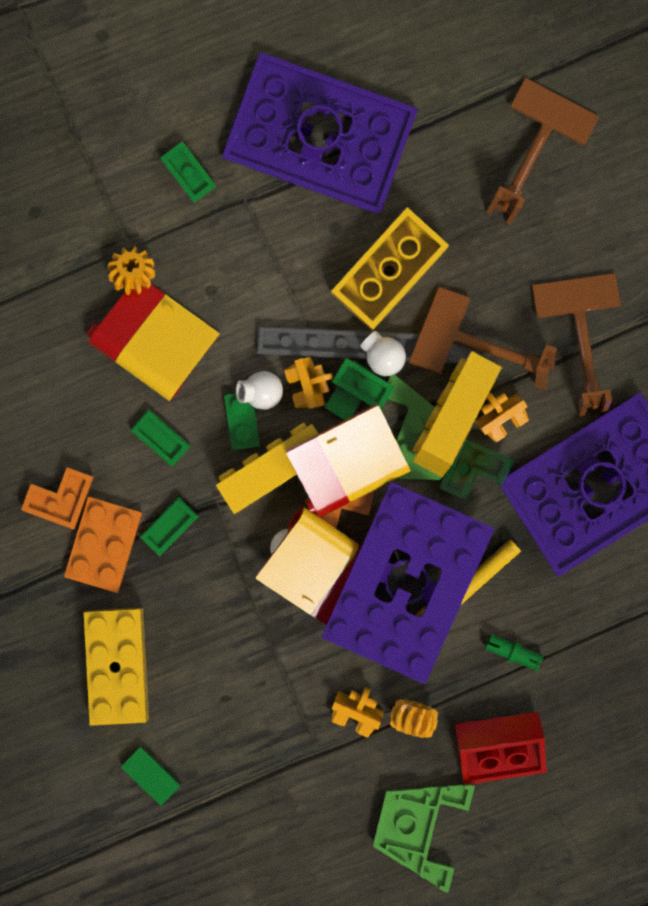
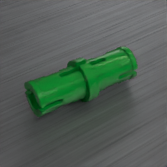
M492 633L485 647L486 651L507 658V662L513 664L515 661L534 671H538L539 663L542 662L544 656L521 647V643L517 641L512 643Z

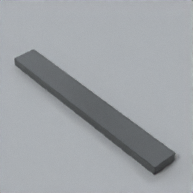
M259 326L257 354L367 360V353L360 346L374 331ZM378 332L383 338L389 337L400 342L405 350V361H410L420 334ZM455 342L452 345L446 363L458 364L461 357L467 359L471 351L480 356L482 351Z

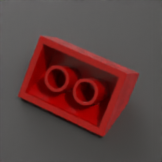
M539 712L455 724L463 784H475L547 773L545 739Z

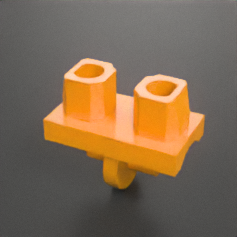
M312 357L295 360V364L284 370L289 383L301 381L303 391L293 394L296 408L309 407V409L326 405L323 393L329 392L327 381L334 379L333 373L325 375L322 365L314 367Z
M488 393L486 398L489 403L481 408L484 415L475 420V423L485 435L487 434L492 440L498 442L507 435L501 424L510 419L517 428L529 421L525 410L528 406L516 393L507 398L505 393L497 398Z
M366 687L362 694L353 690L350 695L338 691L332 706L333 714L331 721L340 726H345L348 718H353L359 721L355 731L364 737H369L374 729H379L384 711L376 708L377 701L368 698L370 689Z

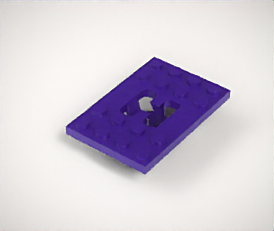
M260 52L222 159L380 215L418 109ZM308 102L317 105L310 107V110L308 108L302 113L301 117L299 116L304 103ZM316 112H324V114H330L335 118L339 126V134L330 131L326 144L330 146L320 148L315 145L311 146L305 141L304 136L310 138L315 126L305 122L307 116L314 115ZM338 113L352 119L350 130L346 134H342L343 126ZM294 134H298L299 141L303 145L301 154L288 149L289 141ZM334 148H338L341 151L336 165L321 162L323 153L330 152Z
M641 392L509 474L503 486L499 484L557 577L648 521V403ZM606 450L612 456L614 465L600 462L594 456ZM599 465L610 468L601 474L608 486L616 481H620L618 495L614 499L611 498L609 503L606 504L591 501L589 498L594 496V492L588 484L584 485L583 482L587 473L593 471L594 467ZM576 468L581 473L578 489L573 491L566 483L565 475ZM627 480L632 488V494L622 500ZM587 502L595 507H603V513L594 519H590L583 510V504Z
M390 482L321 638L426 684L495 528ZM396 549L410 555V559L397 560L393 564L388 562L392 552ZM406 562L409 565L405 573L418 578L422 571L426 579L421 594L410 600L411 593L398 588L394 596L388 584V577L392 575V569ZM426 563L433 564L441 569V575L437 584L429 580V575L424 568ZM379 582L385 583V589L392 598V601L384 602L375 597L374 593ZM419 600L428 603L421 616H416L406 611V604L416 603Z

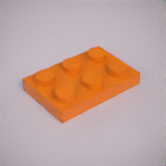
M89 496L64 577L119 593L143 512Z

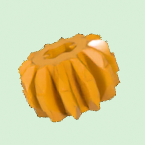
M136 246L133 247L131 252H128L123 247L121 249L122 255L113 253V262L108 263L109 281L114 283L117 291L125 287L127 295H129L131 289H135L140 294L141 286L149 288L151 285L150 279L155 278V270H153L154 261L148 259L146 250L138 254Z
M407 699L397 700L390 716V725L393 728L414 737H432L438 723V712L423 703Z

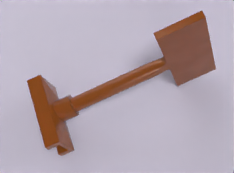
M527 78L523 81L510 108L539 122L541 127L512 183L507 185L506 188L500 186L486 212L491 215L496 208L509 215L506 221L509 225L512 224L526 200L520 197L522 194L521 188L550 132L554 130L585 146L600 117Z
M616 274L532 285L537 318L566 314L574 315L585 385H583L584 393L581 394L577 406L579 417H584L588 408L596 409L598 406H600L601 414H606L612 402L610 390L601 391L600 383L596 382L585 312L621 306Z
M441 287L438 288L409 364L441 375L452 345L457 342L525 366V370L536 373L535 387L546 390L549 371L553 370L555 366L557 348L546 345L540 357L531 353L528 356L460 332L459 327L470 298Z

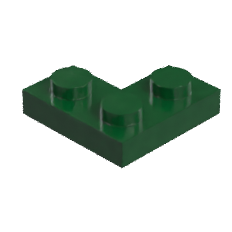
M465 439L452 465L447 470L439 489L467 501L478 475L503 486L514 460Z

